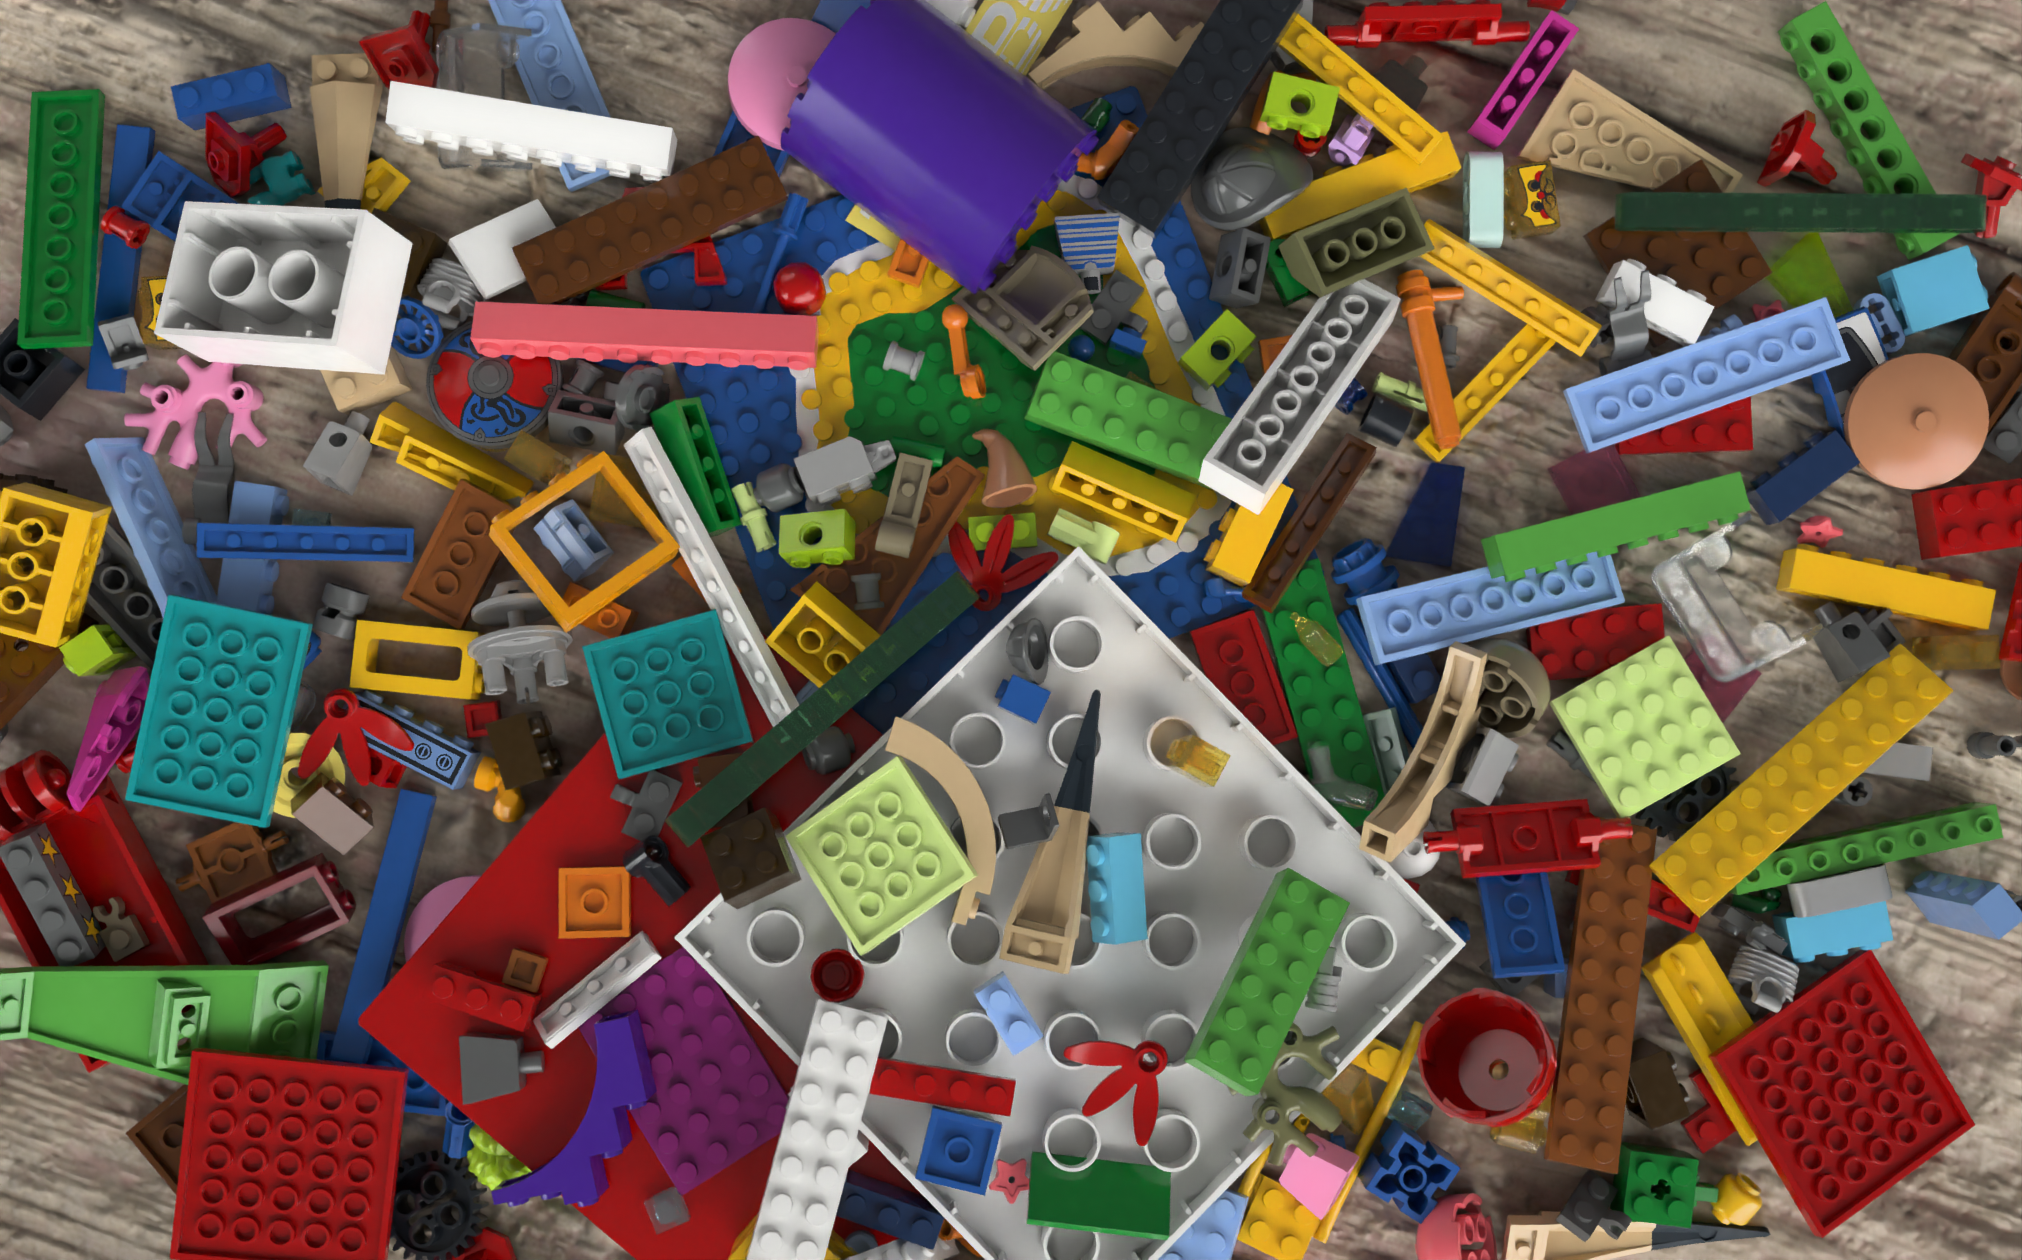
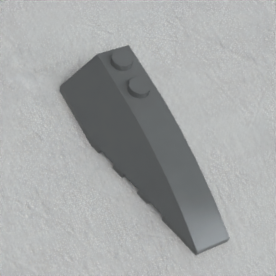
M108 521L86 601L152 670L163 617L155 597L148 587L139 562L134 556L131 545Z

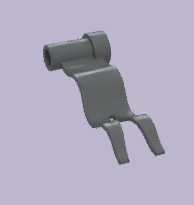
M1649 270L1641 271L1639 299L1637 302L1629 304V306L1622 278H1614L1616 305L1615 308L1609 310L1614 347L1610 356L1600 358L1599 360L1601 376L1652 359L1651 352L1645 350L1649 334L1644 314V304L1651 300Z
M198 412L194 441L199 457V468L192 488L194 518L187 517L182 528L185 544L197 545V523L228 524L229 522L228 488L234 473V457L230 446V433L234 414L226 413L217 441L219 460L218 465H215V460L206 438V412Z
M1976 732L1967 741L1968 752L1978 759L2010 756L2016 751L2017 747H2022V735L2011 737L2007 735H1994L1989 732Z

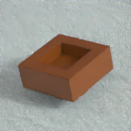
M514 948L502 983L533 993L538 992L549 958Z

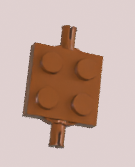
M238 822L225 826L186 844L193 861L194 872L177 878L176 885L183 884L178 886V889L184 892L200 884L206 890L211 903L225 898L278 873L272 859L271 850L288 844V837L282 838L287 834L281 830L265 838L260 833L258 826Z

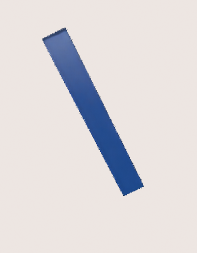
M117 124L107 211L113 206L121 207L151 163L156 132L152 128ZM124 209L126 215L130 216L131 218L137 221H143L137 216L127 211L126 209ZM104 233L94 318L93 346H91L86 388L95 391L125 394L128 370L113 368L111 357L97 322L133 313L134 316L142 246L132 249L126 245L123 239L114 234L108 235Z
M407 789L400 790L330 1057L359 1064H366L368 1061L374 1037L359 1025L358 1019L388 984L437 796Z

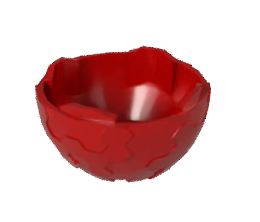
M1485 987L1473 988L1467 993L1453 997L1444 1004H1440L1425 1022L1420 1032L1416 1051L1421 1078L1431 1097L1430 1099L1436 1106L1451 1118L1456 1117L1468 1123L1490 1127L1507 1126L1521 1121L1532 1114L1548 1096L1557 1068L1554 1042L1535 1008L1526 1001ZM1500 1063L1508 1064V1075L1501 1080L1494 1079L1492 1075L1494 1067Z

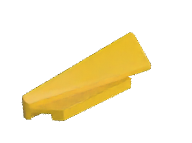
M392 402L379 414L369 441L372 444L399 452L396 463L454 491L460 479H467L497 497L507 500L518 496L520 498L525 497L534 485L532 480L472 445L459 440L448 431L398 402Z

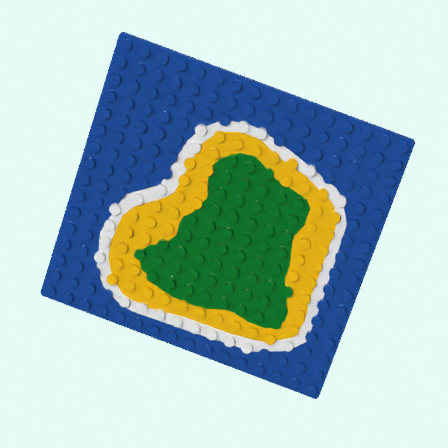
M1129 86L1100 97L1108 101L1113 108L1110 112V121L1096 136L1099 138V141L1091 151L1092 153L1099 150L1109 140L1121 121L1129 120L1140 129L1148 115L1136 87ZM1094 100L1069 110L1081 118ZM1076 171L1067 183L1062 180L1052 198L1047 203L1043 200L1039 203L1036 210L1038 215L1026 231L1021 228L1016 234L1017 250H1030L1032 245L1047 250L1061 259L1054 230L1055 217L1113 213L1100 205L1097 199L1098 194L1110 175L1106 179L1094 180L1090 173ZM843 195L805 208L796 233L798 240H788L777 270L778 272L782 267L790 263L806 262L816 268L823 278L826 298L820 310L810 315L817 316L819 330L816 368L793 370L789 367L773 366L770 369H761L754 365H739L738 367L730 368L721 364L706 363L702 366H692L685 362H673L686 398L700 397L730 490L746 482H752L754 489L757 487V475L762 471L780 463L796 467L794 458L849 436L860 440L863 446L878 443L879 439L891 441L892 436L946 446L942 468L955 457H959L985 474L981 484L957 519V522L962 525L968 536V517L1035 512L1038 547L1010 549L1002 573L1028 557L1045 552H1056L1059 557L1058 561L1034 582L1019 589L1002 593L1000 604L990 611H981L972 605L969 599V589L972 583L966 579L956 564L950 549L948 535L946 536L882 635L895 649L847 704L882 735L893 726L895 717H903L1076 549L1047 535L1059 508L1091 523L1093 521L1102 523L1120 533L1107 564L1093 561L1169 639L1257 606L1242 598V595L1209 598L1205 592L1204 582L1220 577L1205 570L1209 562L1203 559L1211 542H1214L1215 539H1220L1223 533L1218 530L1220 522L1226 511L1228 512L1230 508L1234 509L1236 502L1215 490L1207 489L1025 420V414L1045 361L1036 370H1032L1021 363L1012 352L969 317L968 323L965 326L969 359L972 365L978 364L982 368L986 382V396L979 399L966 397L962 391L959 374L954 375L949 332L942 323L944 309L949 305L955 304L952 298L964 286L931 261L928 264L920 289L889 278L887 273L896 251L845 221L855 204ZM1181 201L1177 204L1156 239L1120 217L1113 274L1118 270L1144 288V292L1130 310L1148 321V327L1141 337L1147 343L1140 360L1110 348L1111 339L1105 346L1080 328L1055 351L1070 357L1068 345L1071 339L1077 335H1086L1094 342L1095 351L1093 356L1085 361V363L1233 419L1253 391L1243 363L1241 364L1236 360L1228 368L1232 373L1219 388L1213 384L1207 391L1178 365L1180 358L1223 313L1220 303L1209 300L1212 281ZM780 218L714 242L727 278V285L697 286L695 283L694 252H687L643 269L640 275L652 308L752 313L779 235L772 232V229L774 227L777 228ZM1113 274L1100 275L1101 291ZM772 284L761 314L790 315L781 309ZM1100 293L1089 294L1091 304H1093ZM1120 325V326L1118 327V329L1121 330V331H1122L1123 328H1124L1123 325ZM892 341L898 342V346L913 352H925L921 369L915 381L911 380L909 375L891 368L888 371L883 369L884 360ZM1214 345L1211 347V354L1215 359L1225 360L1228 357V352L1223 346ZM986 428L996 430L1014 444L1037 486V491L1032 497L1023 503L1006 508H991L982 504V496L989 469L987 448L983 442L972 437L973 433ZM1074 441L1195 494L1196 498L1189 517L1177 542L1170 541L1051 489L1071 442ZM897 461L875 473L877 480L871 482L873 487L856 494H854L853 490L840 494L841 500L827 506H822V503L815 504L808 497L806 491L803 492L801 502L775 513L766 506H761V508L766 509L768 514L766 520L777 542L774 547L764 551L763 549L761 552H756V547L747 526L742 524L735 527L773 630L776 629L801 598L790 591V589L823 564L815 563L807 568H795L790 566L779 554L780 516L846 509L856 522L855 537H857L880 517L884 516ZM932 468L930 477L937 473L939 469ZM1286 475L1281 483L1291 488ZM1293 492L1259 565L1298 508ZM732 493L739 517L741 518L742 514L740 508L737 504L734 494ZM818 537L813 542V545L817 544L822 537ZM1315 548L1306 561L1318 558ZM977 551L981 566L983 565L985 551ZM1223 579L1224 588L1230 586L1240 587L1232 582ZM981 589L980 596L983 600L987 601L989 593L987 590Z

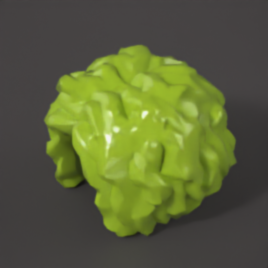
M474 1123L475 1125L469 1132V1137L474 1147L467 1152V1160L470 1164L468 1171L478 1177V1182L487 1185L492 1191L502 1181L531 1171Z

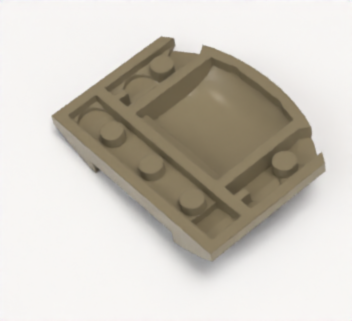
M1032 245L1030 250L1016 249L1006 264L1000 262L993 271L996 277L986 291L980 289L974 295L963 287L952 298L955 304L964 307L968 317L974 323L986 330L1012 352L1021 363L1032 370H1036L1094 313L1088 291L1078 274L1058 256Z

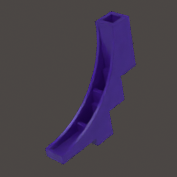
M638 1009L604 1016L594 1024L597 1041L596 1081L590 1104L578 1130L566 1147L552 1160L526 1174L504 1180L491 1191L494 1205L507 1203L508 1207H514L528 1202L531 1197L541 1196L542 1200H548L562 1194L564 1205L577 1203L578 1207H584L598 1202L599 1197L609 1188L602 1158H611L623 1153V1149L633 1140L626 1110L645 1106L647 1100L657 1092Z

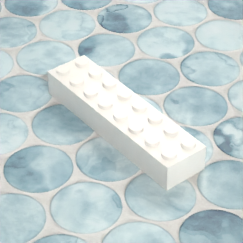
M395 81L390 82L385 123L395 131L396 135L403 137V141L423 145L424 140L437 142L438 147L449 150H458L459 145L472 148V152L476 154L493 156V151L507 154L506 158L523 162H526L528 157L541 159V164L547 166L561 167L562 162L575 165L576 170L595 173L596 168L609 170V175L629 178L630 173L643 176L644 181L651 183L673 175L677 138L673 128Z
M1365 279L1319 298L1203 459L1198 481L1259 515L1393 322L1401 298Z
M817 999L746 1260H824L888 1017Z

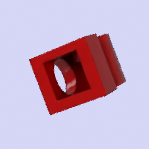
M369 747L371 755L370 782L378 787L396 789L407 766Z

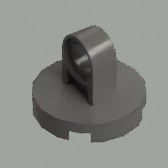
M647 364L634 365L625 373L620 383L606 381L603 398L615 401L617 417L623 427L636 432L651 427L653 422L650 413L669 403L670 388L669 384L663 383L661 375L665 374L661 369Z

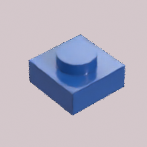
M1124 327L1121 331L1116 328L1109 347L1140 360L1147 341L1141 339L1142 334L1133 329Z

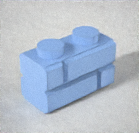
M573 499L552 508L544 516V519L533 528L541 538L542 544L552 552L561 564L562 570L574 582L596 572L604 564L603 562L607 561L614 553Z
M1003 971L973 990L1013 1056L1043 1037L1038 1025Z

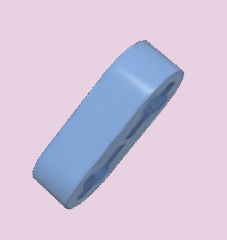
M1872 293L1856 301L1853 310L1863 306L1868 308L1875 304L1877 311L1870 315L1880 337L1883 338L1884 335L1888 334L1892 337L1891 341L1884 344L1887 355L1902 348L1905 342L1904 331L1886 297L1878 293Z

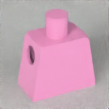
M1308 1133L1306 1136L1319 1146L1317 1152L1312 1157H1309L1294 1144L1289 1145L1283 1160L1287 1165L1279 1181L1288 1192L1317 1218L1322 1220L1334 1205L1359 1156L1313 1133Z

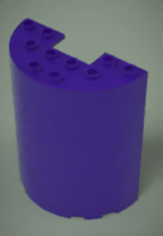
M870 0L871 5L867 9L861 5L850 16L807 76L809 81L806 94L800 93L796 96L787 115L791 119L790 129L785 127L782 130L781 148L976 295L980 289L986 291L996 277L993 271L1000 262L1006 264L1017 249L1015 247L1017 243L1016 234L1021 228L1026 231L1038 215L1036 210L1042 200L1047 203L1057 191L1059 183L1062 180L1067 183L1079 167L1077 163L1081 154L1088 155L1099 141V138L1096 137L1097 130L926 0Z

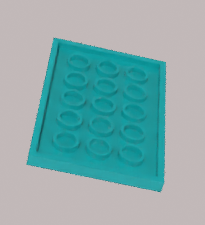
M168 595L125 800L263 828L269 827L313 624L193 598Z

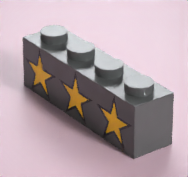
M45 822L14 834L0 845V857L59 966H75L95 958L106 946L99 934L102 929Z

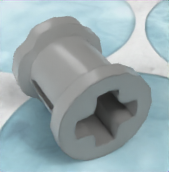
M892 341L884 360L883 369L887 371L890 368L909 375L910 379L915 381L921 369L925 352L919 351L916 353L898 346V342Z

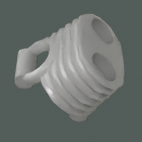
M433 258L429 268L426 269V273L423 274V278L420 279V284L417 285L419 293L423 296V305L433 308L435 315L438 314L440 326L451 331L462 326L467 321L468 316L474 315L475 301L484 302V298L462 264L444 258ZM456 304L461 308L459 318L448 315Z
M1741 945L1726 978L1733 984L1732 988L1748 1013L1755 1015L1760 1006L1778 1013L1782 1003L1794 1001L1793 996L1795 995L1794 991L1798 982L1797 977L1799 976L1800 968L1795 963L1768 951L1758 950L1748 945ZM1744 984H1752L1753 994L1751 998L1739 994V990Z

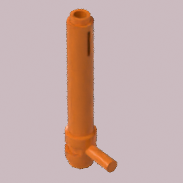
M1422 270L1407 271L1397 277V296L1402 299L1400 309L1402 317L1407 320L1434 442L1439 444L1440 449H1448L1460 444L1461 431L1433 311L1435 310L1434 302L1462 299L1464 289L1462 286L1431 289L1429 278L1424 276Z

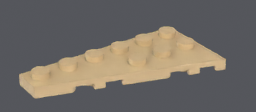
M1575 69L1569 72L1516 157L1517 159L1539 164L1547 163L1548 166L1654 190L1702 159L1726 199L1729 198L1743 176L1740 172Z

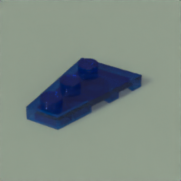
M1434 462L1428 465L1411 499L1412 501L1403 519H1401L1390 545L1386 549L1387 555L1385 558L1444 567L1451 566L1465 467Z

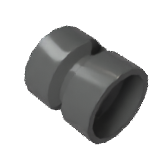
M327 582L321 598L325 605L324 608L317 610L312 628L337 637L355 640L356 623L359 620L358 615L365 613L370 595Z

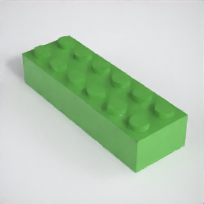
M1056 351L1045 360L1024 417L1025 420L1210 490L1213 489L1198 481L1203 459L1232 420L1229 417Z
M1290 868L1276 873L1183 1061L1244 1096L1258 1095L1350 902Z

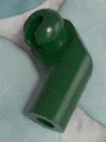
M1768 888L1763 889L1762 897L1747 893L1734 894L1731 906L1756 914L1769 912L1779 908L1781 905L1779 900L1782 893L1778 889Z

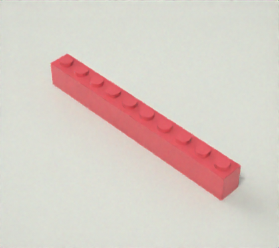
M475 301L470 338L478 354L492 358L501 355H516L523 359L542 356L551 357L555 360L584 358L592 362L613 359L624 363L653 361L657 364L667 365L671 362H685L692 366H702L708 363L721 364L730 368L738 367L739 365H754L761 369L780 366L789 367L793 370H805L807 368H816L819 330L817 316Z

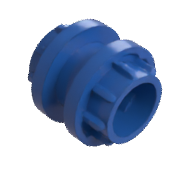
M1363 538L1341 549L1332 558L1334 570L1331 573V577L1336 584L1347 583L1349 586L1344 593V598L1349 605H1357L1356 599L1398 588V583L1396 582L1400 576L1398 570L1394 565L1383 566L1381 561L1386 557L1387 552L1383 545H1374L1371 539Z

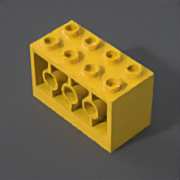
M27 482L4 487L3 491H0V633L52 647H58L77 636L112 506Z

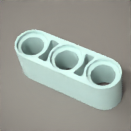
M1467 151L1463 162V240L1476 248H1500L1504 230L1502 152Z

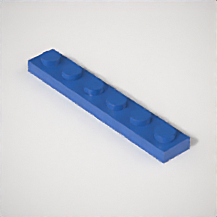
M197 523V558L414 562V528Z

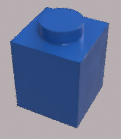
M1013 674L1009 681L1006 679L1002 680L995 698L1000 700L998 708L1032 724H1036L1051 692Z

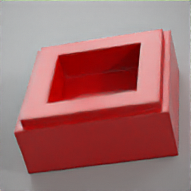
M500 700L463 705L467 738L488 736L485 724L502 719Z

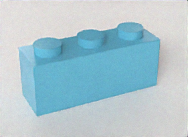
M1116 832L1088 836L1086 858L1088 862V893L1090 896L1092 941L1117 945L1148 939L1141 833Z
M1886 901L1812 917H1794L1793 911L1772 915L1775 933L1788 943L1781 955L1792 958L1796 963L1815 960L1814 955L1826 953L1827 956L1846 955L1849 948L1859 947L1860 950L1881 948V942L1893 940Z

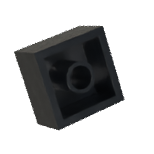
M15 318L0 335V394L19 409L41 421L85 369L58 348H21L17 345L19 320Z

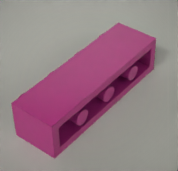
M1551 10L1536 29L1467 133L1492 150H1495L1515 125L1579 28Z

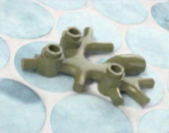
M1292 1023L1289 1031H1292V1038L1287 1042H1283L1260 1090L1262 1097L1253 1104L1252 1114L1254 1119L1242 1133L1254 1142L1263 1130H1272L1274 1141L1268 1162L1273 1165L1282 1166L1286 1150L1291 1144L1297 1146L1309 1157H1312L1319 1148L1318 1145L1289 1121V1115L1292 1111L1301 1112L1322 1131L1333 1132L1343 1120V1115L1339 1113L1340 1108L1322 1093L1308 1087L1287 1086L1278 1077V1067L1281 1062L1290 1057H1299L1309 1063L1327 1080L1332 1079L1337 1069L1323 1058L1321 1050L1328 1044L1340 1039L1334 1026L1316 1035L1304 1036L1301 1029ZM1227 1086V1088H1228V1090H1229V1092H1230V1094H1231L1232 1096H1234V1095H1236L1237 1093H1239V1092L1235 1091L1234 1089H1232V1088H1230V1087ZM1269 1110H1274V1117L1266 1120V1113Z

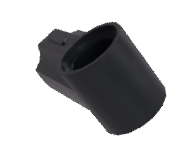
M650 835L624 853L623 864L627 872L637 878L644 877L664 902L670 906L683 896L691 886L668 860L669 850L666 843L660 837Z

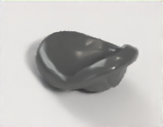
M1249 127L1233 128L1222 133L1191 182V198L1196 212L1207 224L1226 231L1238 230L1264 218L1299 196L1311 184L1313 170L1305 155L1284 139L1272 133L1269 135L1260 133Z

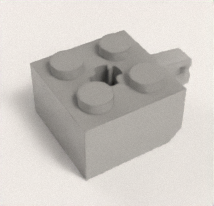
M850 436L794 458L808 497L815 504L822 503V506H827L841 500L840 494L853 490L854 494L870 489L873 487L871 482L877 480L875 473L897 461L889 440L863 446L860 440Z

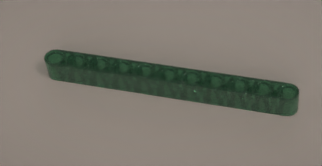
M1628 192L1615 195L1614 230L1668 232L1977 233L1986 231L1987 195Z
M956 571L664 821L688 848L981 596L963 575Z

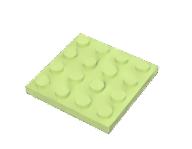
M1669 635L1549 701L1551 708L1617 818H1625L1637 813L1741 754Z
M901 756L892 759L785 836L860 956L865 955L978 876Z

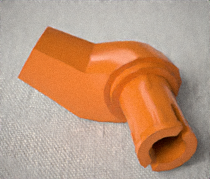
M1129 120L1121 121L1109 140L1099 150H1096L1095 153L1090 152L1088 155L1081 154L1077 163L1079 167L1076 171L1090 173L1094 180L1106 179L1112 174L1139 128Z

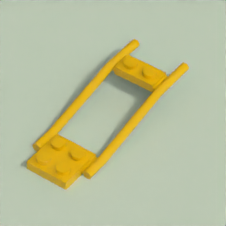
M1414 1020L1401 1051L1374 1038L1349 1064L1387 1082V1085L1353 1152L1359 1156V1159L1334 1205L1322 1220L1317 1218L1279 1182L1260 1174L1271 1152L1272 1142L1247 1168L1237 1192L1249 1196L1237 1240L1278 1260H1302L1312 1237L1326 1244L1343 1203L1401 1088L1416 1053L1420 1032L1424 1024Z

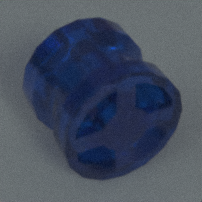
M1353 378L1335 404V407L1348 415L1354 409L1353 405L1357 401H1362L1368 395L1365 388Z

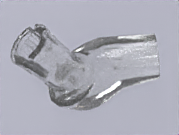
M1329 745L1307 749L1314 778L1310 784L1326 800L1367 811L1373 809L1378 791L1345 780L1334 774Z

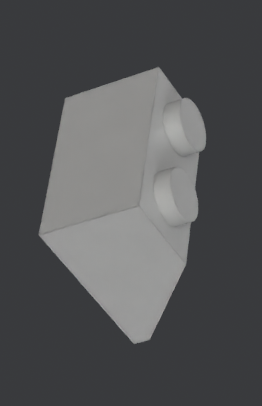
M1477 727L1475 736L1466 743L1454 768L1452 780L1446 785V788L1484 806H1490L1492 802L1496 803L1504 789V785L1501 782L1506 772H1511L1517 763L1519 755L1516 754L1519 745L1491 728Z

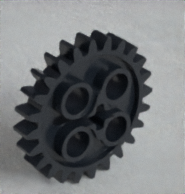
M1726 763L1683 786L1686 789L1685 793H1680L1681 787L1638 811L1635 818L1640 820L1648 818L1644 827L1652 830L1657 827L1658 837L1664 838L1668 834L1669 840L1677 841L1680 836L1682 837L1731 793V787L1740 784L1739 781L1730 780L1729 777L1737 769L1726 767ZM1705 777H1708L1711 781V788L1704 794L1701 789V782ZM1669 802V804L1667 805V810L1664 811L1663 806L1665 805V803ZM1686 802L1689 805L1690 813L1687 818L1682 819L1679 810L1681 805Z
M437 1150L427 1152V1155L424 1152L415 1154L414 1160L412 1158L402 1161L403 1168L398 1167L390 1239L395 1238L397 1240L393 1246V1251L405 1248L403 1259L406 1260L415 1255V1260H452L453 1256L457 1258L465 1254L464 1248L475 1245L474 1239L471 1236H478L483 1233V1230L477 1223L488 1219L486 1215L480 1213L481 1208L489 1205V1202L480 1200V1195L484 1194L487 1188H477L478 1177H471L470 1171H468L469 1165L461 1167L463 1157L451 1160V1157H448L446 1153L442 1152L439 1155ZM436 1175L441 1178L443 1183L441 1191L435 1185ZM454 1189L457 1190L455 1197L432 1210L431 1214L419 1218L413 1225H410L409 1220L432 1207L435 1204L434 1201L445 1198ZM408 1195L414 1198V1209L408 1205ZM453 1205L459 1210L458 1220L451 1213ZM425 1224L431 1229L430 1239L424 1233Z

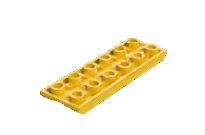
M1696 932L1690 933L1644 964L1641 969L1744 1143L1750 1146L1758 1139L1708 1055L1754 1023L1704 939Z

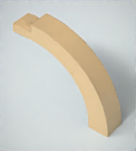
M895 717L885 751L904 757L927 771L947 792L959 814L966 842V857L978 874V876L960 888L951 918L952 922L966 926L968 918L975 919L980 899L975 898L976 891L990 895L994 880L996 839L987 801L969 768L950 747L920 726Z

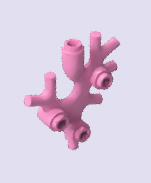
M183 355L177 360V364L189 378L187 389L182 391L169 385L156 387L146 382L142 385L140 394L150 398L152 405L156 409L151 413H126L124 416V422L127 427L148 428L149 433L141 450L152 455L156 454L170 422H179L180 430L169 450L168 455L171 457L168 462L186 470H189L191 464L195 465L198 459L194 441L198 412H201L205 402L210 399L221 400L227 406L228 413L234 414L230 433L231 447L239 434H244L256 447L262 446L267 441V438L254 425L251 418V412L259 409L263 403L262 391L247 382H234L233 369L243 364L212 362L208 367L200 368L188 355Z

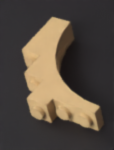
M1097 1L1091 7L1085 5L1075 13L1071 34L1074 38L1067 36L1056 46V52L1046 59L1043 56L1035 61L1029 68L1028 79L1044 90L1062 78L1083 70L1104 66H1135L1159 71L1172 77L1201 32L1204 24L1199 22L1193 28L1190 25L1186 26L1176 35L1175 42L1149 11L1143 17L1139 15L1133 17L1124 26L1125 31L1123 32L1101 3Z
M1457 641L1449 647L1442 679L1428 719L1410 757L1391 789L1364 820L1359 846L1360 850L1391 863L1428 826L1433 798L1452 780L1457 752L1475 736L1481 706L1477 705L1487 658L1486 652Z

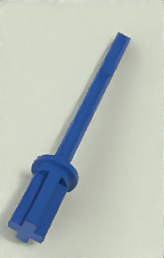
M789 193L778 226L772 229V232L779 235L752 313H762L788 240H798L796 233L808 199L796 193Z

